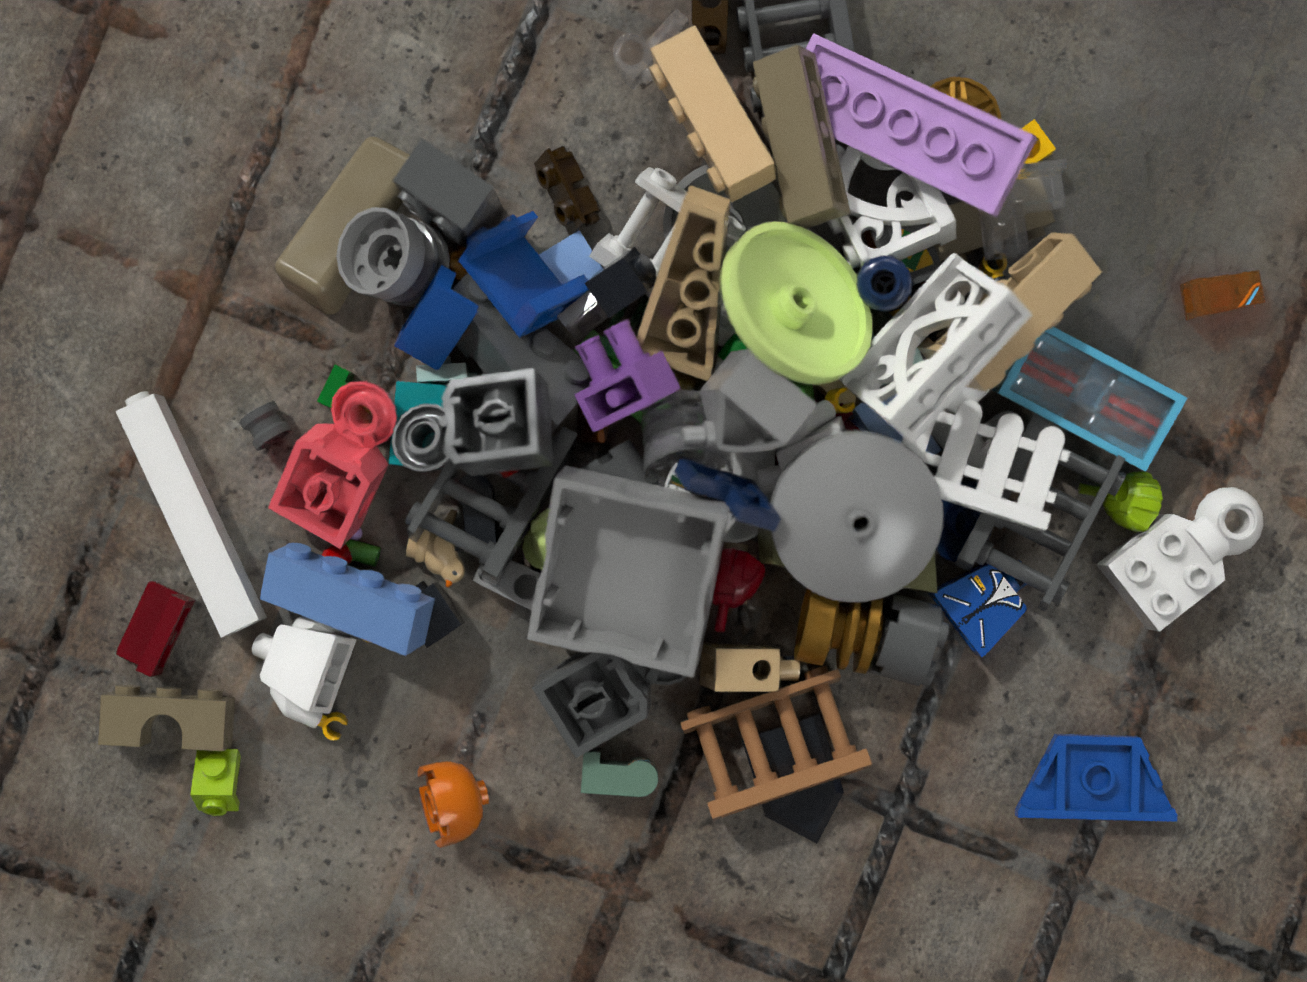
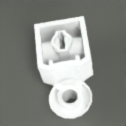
M1235 487L1219 488L1207 494L1200 502L1195 520L1190 521L1175 514H1160L1147 531L1137 532L1096 565L1145 628L1160 632L1225 581L1223 557L1239 555L1252 548L1260 538L1264 526L1263 512L1257 500L1246 491ZM1231 510L1237 513L1240 522L1234 532H1230L1225 525V517Z

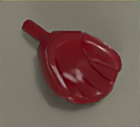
M722 549L712 598V604L718 606L714 628L717 632H725L728 608H736L750 600L756 593L765 575L766 569L764 564L760 563L750 553L741 549Z

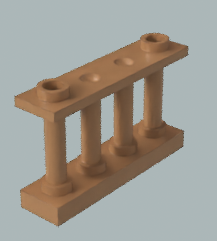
M827 666L819 667L804 673L806 680L780 688L778 691L769 692L713 712L710 706H705L687 713L688 720L681 722L683 732L687 734L697 731L717 790L713 793L715 800L707 803L713 820L753 808L872 766L867 748L857 751L855 745H850L830 685L840 682L841 675L838 669L829 672ZM813 690L835 749L832 752L834 760L819 765L816 758L811 759L790 699ZM772 704L776 706L795 761V765L792 766L794 773L778 778L776 772L771 771L751 713L754 710ZM736 717L756 776L753 779L755 787L740 792L737 785L732 786L712 726Z

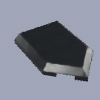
M820 714L799 719L798 722L811 759L816 758L818 765L834 760ZM780 725L758 732L771 771L776 772L778 778L793 774L792 766L795 765V761L783 726ZM741 737L753 778H756L744 740ZM840 778L764 803L762 807L765 817L817 844L844 791Z

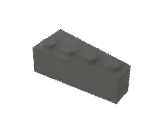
M467 273L452 290L474 302L479 308L477 314L457 342V347L466 358L472 357L483 371L481 376L535 369L549 384L552 434L578 404L574 394L590 387L589 382L592 379L581 357L544 326L519 338L481 288Z

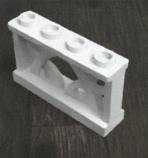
M836 145L851 211L850 215L859 219L853 225L848 215H845L827 223L834 235L838 233L842 235L846 243L842 246V251L852 269L858 267L860 271L862 266L874 257L884 255L902 260L938 243L942 246L956 239V219L941 191L904 172L892 182L888 190L887 207L865 202L849 194L850 180L860 159L875 169L895 170L896 168L850 146L845 151L843 147ZM909 191L913 194L912 200L904 201L901 199L902 208H896V196L899 192ZM929 223V226L901 238V226ZM883 225L892 226L893 235L887 245L873 249L863 243L861 237L865 231L873 230L876 232V241H878L883 235Z
M953 253L871 340L869 349L861 363L849 373L839 378V380L858 399L913 444L1027 322L1032 313L1009 288L1003 284H998L964 261L960 256ZM971 290L970 296L965 303L964 296ZM983 293L987 294L988 298L981 305H978ZM950 326L946 343L931 359L913 365L916 348L930 333ZM890 383L888 386L879 389L882 384ZM897 393L895 398L887 406L884 403H882V401L889 399Z

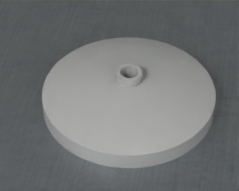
M870 431L835 433L823 437L804 448L789 462L780 475L771 499V504L781 517L776 530L771 531V535L782 562L802 585L821 596L838 601L864 602L876 600L908 585L921 573L932 558L942 531V499L938 485L928 467L911 449L889 436ZM859 516L867 518L865 522L860 523L859 527H853L855 518Z

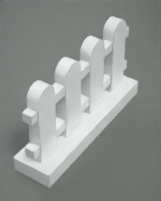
M968 400L959 405L955 415L942 412L913 444L903 437L901 443L911 449L924 463L938 467L934 479L938 485L942 500L1041 532L1047 530L1052 514L1042 510L1045 502L1054 504L1057 493L1049 491L1058 460L1066 463L1070 454L1069 451L1062 449L1065 437L1059 428L1054 426L1046 427L1039 433L1037 441L1021 436L1024 426L1022 419L1018 415L1013 413L1005 414L998 420L996 428L980 423L982 418L981 406L975 401ZM935 421L951 426L942 456L926 452ZM976 434L992 439L982 469L966 465ZM1017 447L1033 452L1023 482L1007 478ZM962 476L979 480L976 490L960 485ZM1007 489L1019 493L1017 502L1001 498L1003 490Z

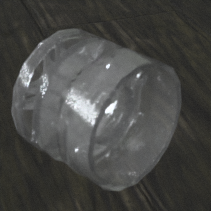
M677 391L648 405L644 409L641 419V430L643 432L642 444L645 448L643 464L646 483L652 484L653 479L655 481L653 485L665 487L667 477L674 464L683 458L733 473L731 452L718 451L713 446L705 447L704 443L682 444L681 428L702 426V422L706 421L700 391Z

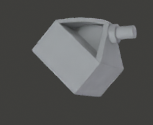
M750 349L733 351L700 390L706 421L702 422V426L681 428V441L683 445L704 443L705 447L713 446L718 451L726 452L771 450L785 446L816 408L817 404L786 377L765 365Z

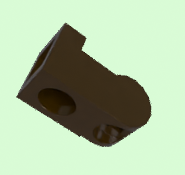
M691 0L692 24L696 26L711 54H726L728 0Z

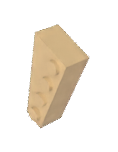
M694 25L650 48L654 65L648 67L650 74L658 89H662L668 99L669 108L677 123H682L689 133L687 139L697 158L703 156L708 164L709 169L706 172L716 192L724 191L732 203L776 180L775 166L772 158L696 26Z
M1050 233L1008 269L1011 275L1008 280L997 281L998 284H1003L1009 288L1032 313V316L966 387L986 392L988 389L997 386L1004 379L1005 371L1016 360L1025 357L1032 351L1035 340L1045 330L1054 327L1061 321L1064 315L1063 312L1071 303L1082 298L1091 290L1092 282L1102 271L1073 234ZM983 293L978 305H981L988 298L987 294ZM948 331L935 342H932L927 337L920 343L917 348L926 359H931L946 343Z

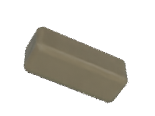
M368 137L363 141L275 263V271L289 291L325 314H335L341 309L352 288L346 285L339 273L336 257L339 238L347 223L359 212L372 207L387 208L397 212L403 201L397 197L400 190L394 184L393 179L410 154L377 137Z

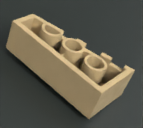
M690 185L681 205L636 338L644 354L649 353L651 356L662 351L670 368L708 381L714 373L717 362L722 304L721 271L726 257L731 200Z

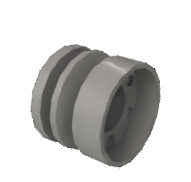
M376 207L359 212L347 223L339 238L336 255L339 273L347 286L360 294L406 307H415L441 265L449 268L450 262L447 243L438 230L427 223L408 218L390 209Z

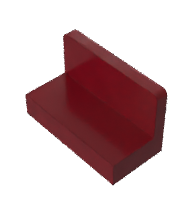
M149 581L116 650V654L137 664L136 671L144 675L154 677L162 674L196 600L156 581Z

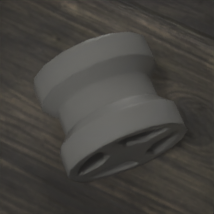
M275 401L258 407L239 422L243 430L249 431L253 436L252 444L256 451L269 447L292 431L289 423L282 421L279 417V407Z

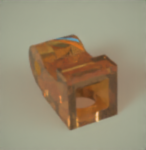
M1260 270L1234 275L1225 274L1209 278L1192 279L1180 285L1186 321L1266 303Z

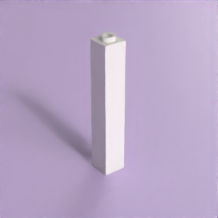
M144 391L125 400L127 406L117 410L116 414L220 637L234 634L267 618L164 396L150 395L148 391Z

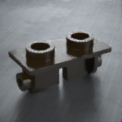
M565 146L558 147L553 151L550 148L546 149L534 163L536 177L541 187L547 189L554 203L555 216L558 222L565 226L570 236L577 232L584 224L588 227L599 222L601 219L598 213L601 209L588 185L576 190L574 189L572 184L583 180L584 176L572 151L567 152Z

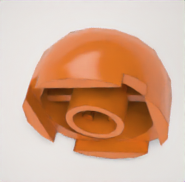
M442 761L419 766L418 777L426 775L427 786L419 787L425 818L430 833L439 831L441 836L440 839L435 841V844L441 848L469 838L478 829L483 818L482 806L489 804L488 791L484 781H476L471 770L460 763Z

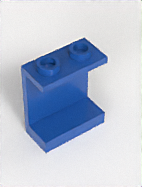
M534 211L520 217L515 215L508 216L498 226L489 230L486 227L478 229L467 239L468 247L458 260L519 338L559 319L557 316L589 291L585 285L588 279L584 274L562 284L526 240L525 235L538 218Z

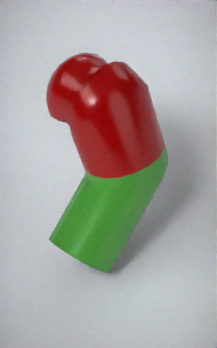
M350 539L341 549L332 545L325 549L321 555L324 557L334 556L347 561V564L356 561L376 567L381 547Z

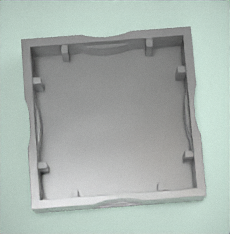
M565 465L554 480L545 532V562L536 584L527 640L584 653L611 654L636 665L694 677L701 658L730 509L724 501Z

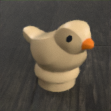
M451 509L444 521L453 525L458 511ZM427 530L423 531L417 543L410 539L408 540L406 557L414 558L415 562L418 563L425 562L429 571L441 575L445 580L446 587L449 588L453 583L460 581L464 577V563L458 556V552L455 551V545Z

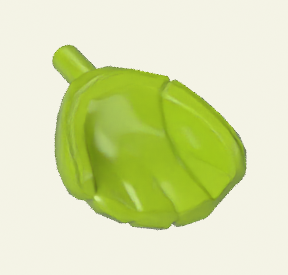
M1149 472L1127 473L1117 494L1113 496L1108 493L1102 505L1108 516L1115 523L1130 531L1142 533L1149 529V526L1160 513L1163 501L1161 486L1156 479H1153L1152 474ZM1080 483L1078 493L1096 496L1100 487Z

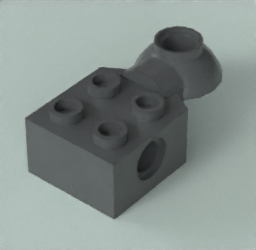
M535 369L450 380L442 396L443 408L437 404H421L412 407L399 418L393 429L392 446L394 454L402 465L413 471L428 472L442 467L449 460H452L456 466L470 476L553 466L549 384ZM435 432L432 444L423 448L424 438L429 433Z
M579 651L538 675L532 689L571 752L577 758L646 719L651 706L652 684L671 685L682 681L687 676L636 665L611 654L584 653Z

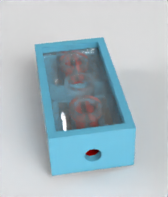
M1055 327L1045 330L1035 340L1032 351L1025 357L1016 360L1005 371L1004 379L994 387L993 391L1115 456L1119 455L1125 458L1126 462L1146 472L1185 404L1187 397Z

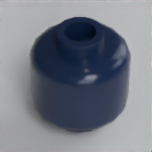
M884 255L867 261L860 269L856 283L859 297L868 307L879 312H890L903 306L912 293L913 285L910 271L905 264L893 256ZM890 278L891 280L884 282L881 279ZM878 284L883 286V293L878 290ZM894 284L893 289L887 293L888 286Z

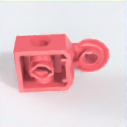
M367 381L350 382L340 387L333 397L331 406L334 424H316L296 441L268 507L339 549L360 529L389 466L377 445L389 439L397 420L395 403L388 392L379 385ZM363 405L370 409L372 415L365 411Z

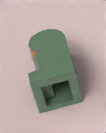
M593 748L583 754L581 793L643 797L651 794L657 787L658 770L654 762L649 758L635 757L628 762L601 760V748Z

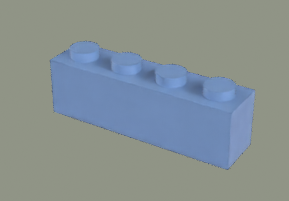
M288 543L286 546L268 553L260 599L404 656L425 644L435 600L433 597L422 594L421 590L416 586L409 584L398 585L385 580L384 576L379 572L372 570L361 571L348 566L347 561L334 556L324 557L311 552L309 546L301 543Z

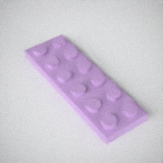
M813 33L806 49L816 55L834 139L997 217L1037 138L1026 131Z

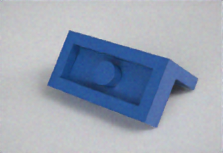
M441 265L402 325L394 345L435 370L441 368L477 314L479 308L477 304L451 289L456 273Z

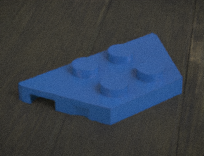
M1054 734L1015 808V816L1018 818L1177 822L1178 817L1175 809L1171 807L1157 771L1153 769L1149 761V754L1142 739L1138 736Z

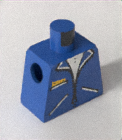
M985 562L983 566L979 564L972 568L970 573L966 571L939 585L937 593H928L936 605L941 606L942 611H945L946 618L972 652L979 657L986 655L1027 610L1026 605L1017 594L1027 584L1004 572L1001 573L997 568Z

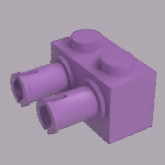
M628 319L604 331L622 365L617 369L614 368L599 335L575 346L592 381L589 382L590 387L574 395L593 432L681 389L662 351L651 356L649 353L644 354Z

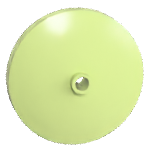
M768 222L750 229L731 246L726 254L721 271L723 301L736 332L751 352L765 365L794 381L806 384H825L843 377L864 359L872 338L871 309L859 297L856 287V273L846 259L831 244L801 226L785 222Z

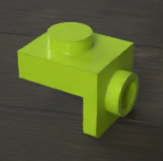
M238 749L196 751L190 795L199 811L213 816L224 815L227 811H239L240 802L236 795L241 755Z

